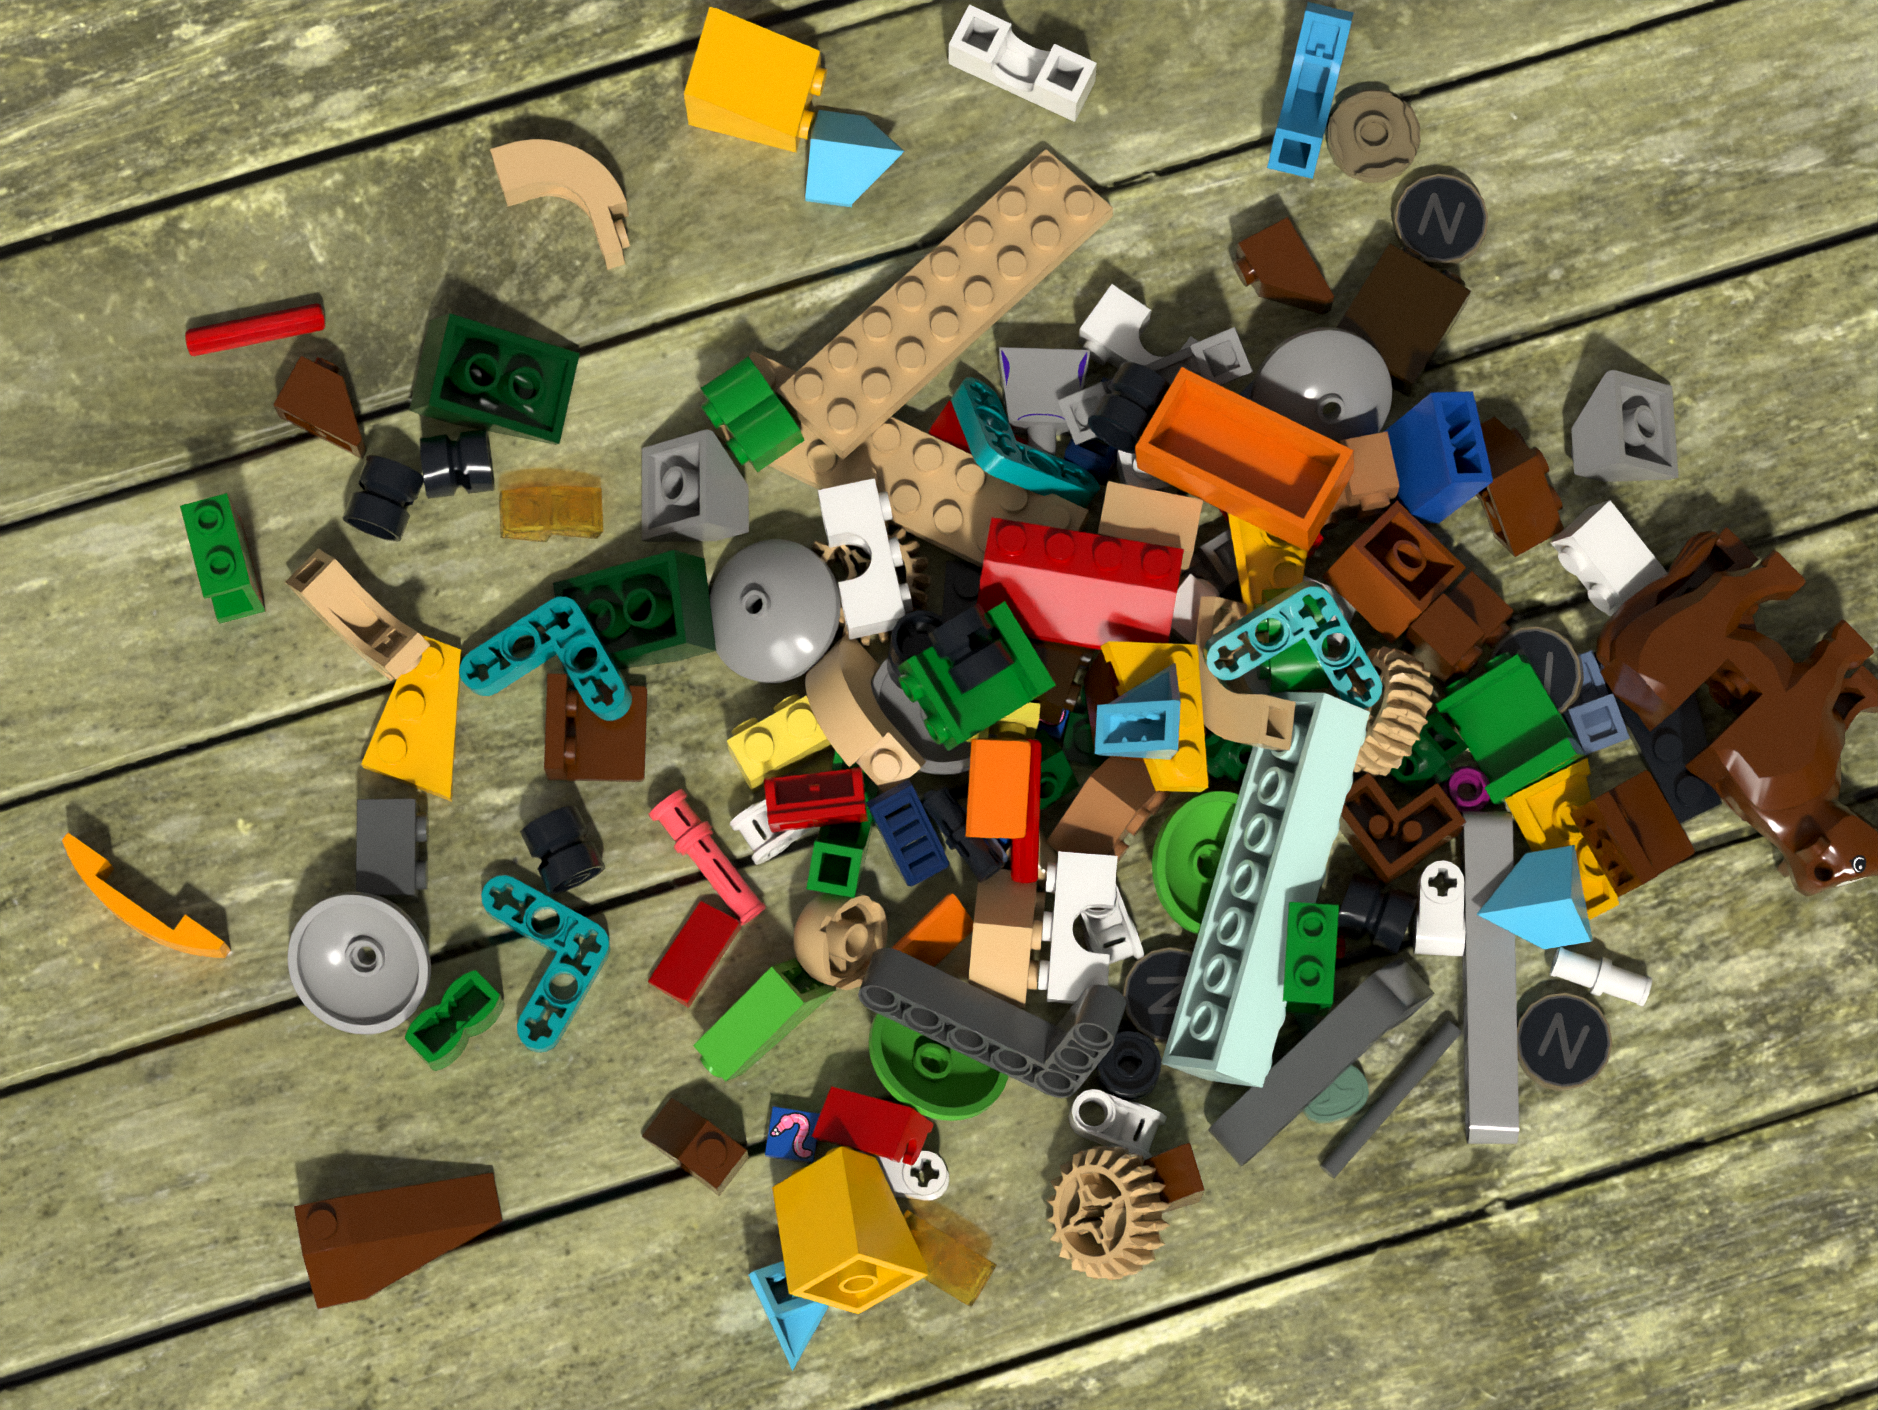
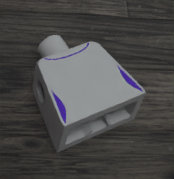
M999 347L998 368L1005 414L1013 434L1027 435L1028 446L1056 456V435L1071 436L1057 400L1084 390L1089 368L1090 350Z

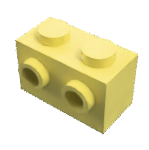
M798 694L789 696L775 705L773 708L775 713L760 722H758L757 718H751L731 731L733 737L727 740L729 753L752 793L765 787V778L782 777L833 748L812 712L807 695L803 698H800Z

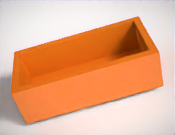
M1183 367L1180 368L1135 446L1138 469L1307 552L1312 547L1354 473V450Z

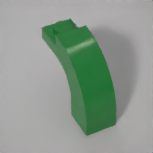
M835 750L832 771L860 767L856 762L849 767ZM863 771L866 802L879 795V787ZM868 807V821L820 827L818 837L814 842L806 889L855 898L861 882L874 822Z

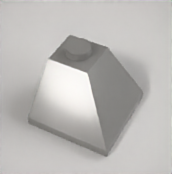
M1617 370L1607 371L1571 428V457L1574 464V474L1602 482L1671 480L1679 478L1672 386Z
M705 429L642 448V541H718L749 532L748 484L713 431Z

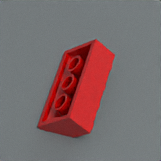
M991 517L977 604L981 603L987 613L1005 601L1027 638L1102 650L1100 646L1108 641L1168 644L1184 549Z

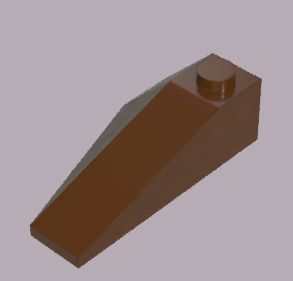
M494 1173L354 1194L294 1206L302 1255L318 1310L367 1300L404 1276H409L418 1271L422 1266L448 1251H453L503 1222Z

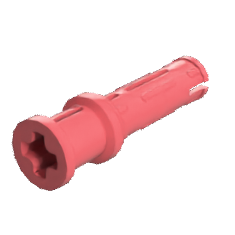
M679 789L655 806L649 813V817L653 821L659 820L676 842L674 845L676 852L681 853L683 856L689 855L710 882L713 889L716 890L739 922H741V926L757 917L766 906L759 900L737 869L711 838L713 831L711 830L712 826L710 823L700 820L685 800L687 797L686 792L683 789Z

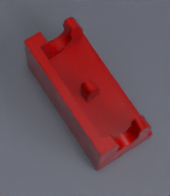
M861 767L777 778L767 777L764 779L768 825L771 832L868 821L863 770Z
M831 1086L812 1137L818 1141L851 1147L855 1150L888 1158L898 1163L903 1157L902 1162L904 1164L913 1165L917 1161L927 1134L931 1133L934 1124L911 1107Z

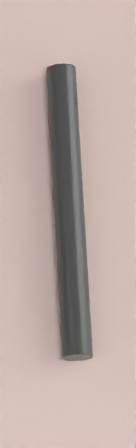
M1445 1021L1321 1163L1320 1167L1325 1173L1335 1179L1458 1038L1461 1031L1452 1022Z

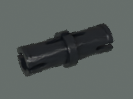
M947 786L941 788L923 802L922 806L934 818L947 837L945 843L951 850H957L980 883L984 880L986 881L1004 867L1005 863L991 848L985 838L966 837L967 813L959 805Z

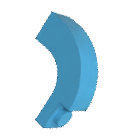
M1311 2L1307 3L1267 168L1313 179L1354 15L1353 12Z

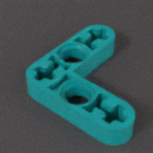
M966 377L951 397L952 405L976 463L988 474L1042 496L1053 493L1083 508L1088 506L1100 489L1096 478L1084 468L1016 441L999 397L984 382L972 377Z
M1304 581L1293 586L1214 634L1207 640L1203 648V659L1209 671L1221 680H1233L1304 638L1335 691L1343 701L1366 709L1373 706L1382 694V682L1371 661L1330 593L1322 584L1315 581ZM1310 594L1314 599L1322 597V600L1317 603V608L1327 623L1318 627L1308 611L1305 610L1299 613V610L1304 607L1302 598ZM1333 616L1336 617V620L1330 621ZM1267 618L1278 620L1282 626L1279 637L1270 643L1258 641L1255 636L1257 625ZM1316 629L1313 634L1309 633L1310 630ZM1243 632L1246 633L1248 641L1257 650L1250 655L1244 646L1233 654L1235 663L1228 667L1222 661L1214 663L1220 658L1217 651L1220 647L1226 645L1232 651L1244 644L1238 636ZM1341 633L1346 636L1348 641L1345 652L1335 658L1325 656L1322 652L1324 639L1330 634ZM1357 656L1360 657V660L1354 661ZM1351 664L1362 680L1370 678L1365 683L1367 692L1360 696L1355 691L1347 693L1353 686L1342 668ZM1334 670H1339L1337 674L1333 673Z
M556 597L549 600L479 645L463 658L459 668L461 681L473 693L480 696H491L557 655L583 701L599 718L606 721L619 719L628 712L632 704L631 690L589 617L573 599L568 597ZM562 612H566L569 615L568 622L570 623V626L564 630L558 625L560 623L558 615ZM540 625L547 630L545 631L546 634L551 637L547 642L546 638L537 630V627ZM524 635L533 636L535 640L533 651L523 658L514 657L512 649L515 641ZM586 647L595 648L597 651L595 664L586 670L576 669L574 662L577 653ZM500 651L502 656L511 664L507 668L500 663L502 660L496 655ZM481 664H486L489 667L487 670L489 678L482 682L478 678L480 675L478 667ZM601 678L614 692L612 694L614 702L611 705L607 706L602 702L604 699L603 694L594 681Z
M507 875L496 876L486 883L481 894L482 904L487 914L497 922L556 954L517 1023V1034L526 1048L537 1053L547 1052L560 1042L605 964L611 950L610 940L605 929L592 920ZM507 887L512 888L511 895L513 899L525 907L528 897L535 900L526 909L523 923L520 924L515 921L520 916L519 911L515 908L504 905L501 910L495 909L497 903L492 896L495 891L503 893ZM543 909L553 910L560 917L559 927L549 935L537 933L532 926L534 916ZM592 933L597 935L596 943L601 949L597 954L591 951L586 954L581 964L583 968L590 970L584 976L577 968L565 964L563 961L568 956L575 963L581 951L576 940L579 937L587 939ZM561 974L571 975L578 982L576 994L568 1000L556 999L550 992L551 982ZM542 998L553 1008L566 1011L562 1018H559L556 1013H552L547 1023L549 1030L552 1032L549 1038L540 1036L537 1041L531 1040L532 1032L527 1027L530 1021L539 1023L547 1011L544 1006L538 1005Z

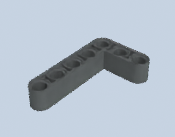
M881 948L873 953L858 993L859 1000L870 1010L1047 1095L1058 1098L1071 1097L1075 1094L1111 1049L1127 1004L1125 997L1116 989L1106 985H1092L1083 991L1063 1019L1055 1026L893 948Z
M1402 957L1379 969L1362 982L1270 1069L1265 1077L1263 1088L1251 1087L1208 1131L1240 1166H1243L1377 1040L1410 1018L1435 993Z

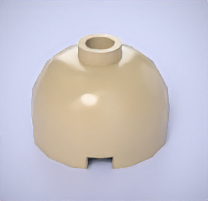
M830 893L817 895L807 903L798 917L794 929L793 947L798 962L810 977L821 983L844 990L860 987L873 953L877 949L885 948L887 944L888 923L884 909L879 903L872 901L869 896L856 893L855 898Z

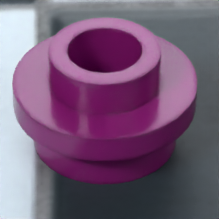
M1462 766L1454 769L1455 773L1443 784L1442 790L1460 814L1462 811L1479 812L1490 799L1484 788L1490 784L1489 779L1481 770L1475 767ZM1461 784L1471 785L1474 788L1475 796L1471 799L1460 797L1457 791L1458 786Z

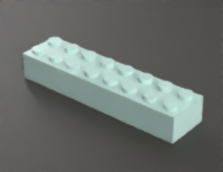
M1268 693L1269 696L1296 702L1290 751L1271 750L1255 746L1252 748L1161 1064L1208 1081L1263 1088L1265 1077L1272 1066V1053L1277 1035L1286 1017L1285 1007L1287 1002H1282L1289 902L1316 903L1319 889L1326 877V864L1332 843L1339 832V819L1345 798L1353 783L1352 774L1359 749L1366 738V725L1370 714L1365 709L1326 693Z

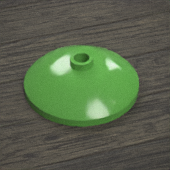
M1208 791L1184 800L1168 815L1155 841L1152 857V874L1159 900L1166 912L1176 923L1197 935L1200 931L1239 796L1236 793ZM1199 856H1201L1203 861V865L1200 871L1197 867V861Z
M877 1013L872 1022L869 1032V1053L877 1076L885 1088L899 1102L915 1109L921 1115L946 1121L972 1118L991 1107L1006 1086L1008 1075Z

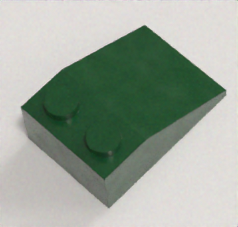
M448 313L429 322L409 411L455 425L479 430L487 429L489 432L558 445L561 440L580 353Z
M671 550L553 583L555 598H571L586 612L619 670L676 662L716 651L704 558L678 550ZM566 612L559 614L560 623L558 625L564 630L570 626L568 622L569 615ZM593 647L581 649L575 657L574 664L576 669L586 670L593 666L597 659L596 649ZM564 668V674H567V676H569L566 669Z

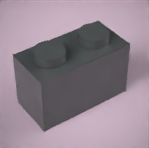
M357 799L356 892L374 894L392 903H419L420 889H428L427 860H420V842H428L429 819L428 813H420V807L416 799Z

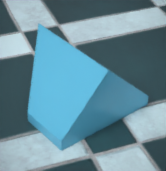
M819 110L810 143L805 201L852 207V204L902 155L904 150L866 116Z
M1176 663L1168 666L1110 703L1097 705L1095 754L1171 760L1178 751L1181 701Z
M1575 845L1526 853L1476 915L1542 949L1593 941Z
M784 1261L755 1270L748 1275L793 1371L829 1305L789 1294Z

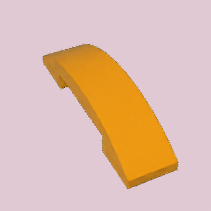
M67 833L62 839L74 868L85 884L115 916L129 927L161 945L188 954L213 958H226L231 949L224 941L187 915H184L175 929L172 930L105 883L114 870V867L107 859L70 833Z

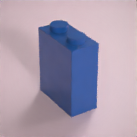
M1473 391L1431 392L1384 431L1388 432L1400 486L1394 503L1398 501L1421 524L1442 522L1493 482Z

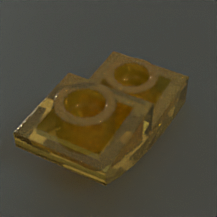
M544 486L502 490L499 493L500 538L547 542L552 535L598 539L603 533L602 488Z
M906 1210L903 1215L927 1265L928 1275L923 1277V1279L972 1307L997 1264L963 1242L949 1236L917 1214Z

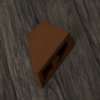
M1288 217L1238 243L1235 256L1237 260L1233 262L1234 269L1245 287L1252 285L1258 297L1322 315L1331 311L1335 296Z
M300 356L273 404L279 418L363 459L367 450L343 376L340 375L341 369L320 357H317L313 362Z
M673 1098L668 1101L642 1135L643 1139L718 1196L722 1194L749 1159L748 1152L744 1147L710 1121Z
M1190 1143L1180 1145L1144 1160L1143 1166L1149 1165L1156 1168L1153 1182L1166 1185L1159 1196L1161 1201L1170 1206L1162 1211V1213L1201 1201L1205 1189Z

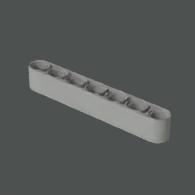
M1462 811L1461 815L1466 820V824L1460 833V870L1465 882L1464 913L1466 922L1465 948L1462 956L1467 1144H1517L1519 1136L1515 934L1476 915L1514 868L1511 812Z

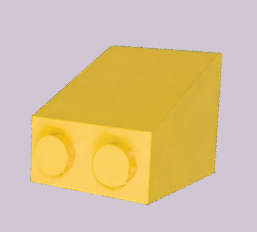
M709 7L684 91L688 125L797 153L800 139L808 140L812 131L815 112L809 111L813 95L821 96L826 82L827 69L821 68L820 51L720 9Z
M836 1147L827 1151L824 1157L809 1166L793 1171L790 1177L772 1187L789 1294L860 1314L928 1275L927 1265L876 1157L854 1151L851 1147Z

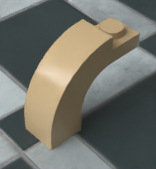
M522 140L490 149L508 207L545 196L569 200L579 206L589 217L607 270L625 265L622 249L630 247L621 218L629 216L627 202L616 179L603 164L577 147L553 140Z
M319 548L285 581L292 591L336 635L390 681L393 679L397 680L402 674L412 671L421 661L422 653L430 646L417 631L398 620L382 607L335 558Z
M1201 596L1196 643L1193 645H1198L1204 725L1214 734L1233 742L1264 749L1290 751L1296 702L1264 694H1254L1248 687L1244 675L1233 680H1221L1209 671L1203 659V648L1207 640L1222 629L1246 616L1247 604L1216 596ZM1243 632L1242 634L1238 635L1239 638L1242 640V642H1243L1244 632ZM1226 645L1220 647L1217 650L1220 658L1214 663L1222 661L1227 667L1235 663L1233 654L1241 649L1242 646L1232 651Z
M844 635L807 671L805 678L807 698L820 728L840 757L849 767L856 762L884 793L908 780L922 768L926 761L887 719L874 697L871 680L880 668V665L856 639L849 640V636Z

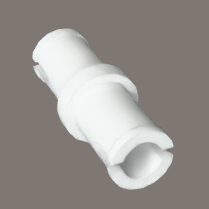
M1558 947L1549 973L1550 976H1557L1588 987L1591 994L1600 996L1603 992L1637 1003V1005L1642 1007L1649 995L1653 979L1652 977H1645L1612 965V959L1602 956L1600 960L1568 951L1563 947Z

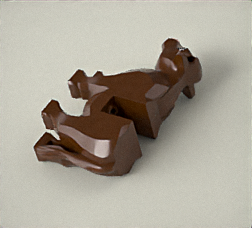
M1727 527L1719 535L1712 530L1700 532L1685 543L1666 575L1648 584L1627 599L1603 625L1596 644L1597 659L1601 663V675L1613 694L1638 714L1649 731H1652L1672 714L1704 682L1709 687V694L1713 700L1722 708L1731 709L1736 714L1685 767L1690 773L1712 786L1727 807L1743 821H1747L1781 851L1784 860L1777 870L1784 878L1790 876L1796 891L1807 897L1827 889L1842 887L1868 877L1878 876V827L1857 812L1838 802L1841 787L1840 755L1845 745V732L1858 713L1876 714L1878 712V679L1862 665L1874 653L1873 648L1847 621L1842 619L1829 629L1821 641L1811 647L1803 662L1794 663L1778 642L1757 631L1753 615L1758 611V604L1769 600H1788L1806 583L1805 579L1776 550L1770 552L1756 567L1751 568L1759 559ZM1859 667L1848 678H1844L1847 670Z

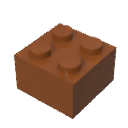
M1396 501L1344 552L1322 577L1375 630L1380 632L1392 644L1466 567L1411 513Z

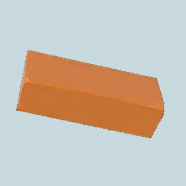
M1008 737L971 739L966 837L1012 839L1025 837L1031 743L1029 741Z
M953 893L951 895L948 894L892 948L935 967L973 931L974 922L959 899Z

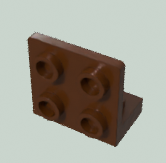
M548 673L544 770L548 780L644 781L647 688L645 686H629L632 693V704L628 712L619 719L606 721L596 716L588 708L575 685H570L567 674ZM597 685L604 697L602 702L607 706L611 705L614 702L612 697L614 692L607 685Z
M1647 770L1570 812L1572 819L1617 897L1647 883L1660 873L1695 853L1691 842L1651 773Z

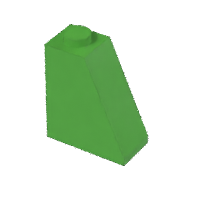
M797 958L771 966L693 1046L702 1055L700 1060L703 1066L712 1075L718 1078L722 1077L726 1082L743 1075L824 1003L836 989L831 985L821 983L810 977Z

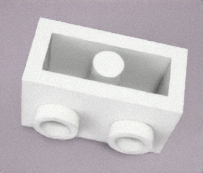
M1611 500L1588 507L1550 542L1559 553L1558 558L1562 566L1568 572L1578 577L1588 590V597L1592 604L1605 612L1608 617L1612 616L1627 599L1642 588L1667 574L1663 566Z

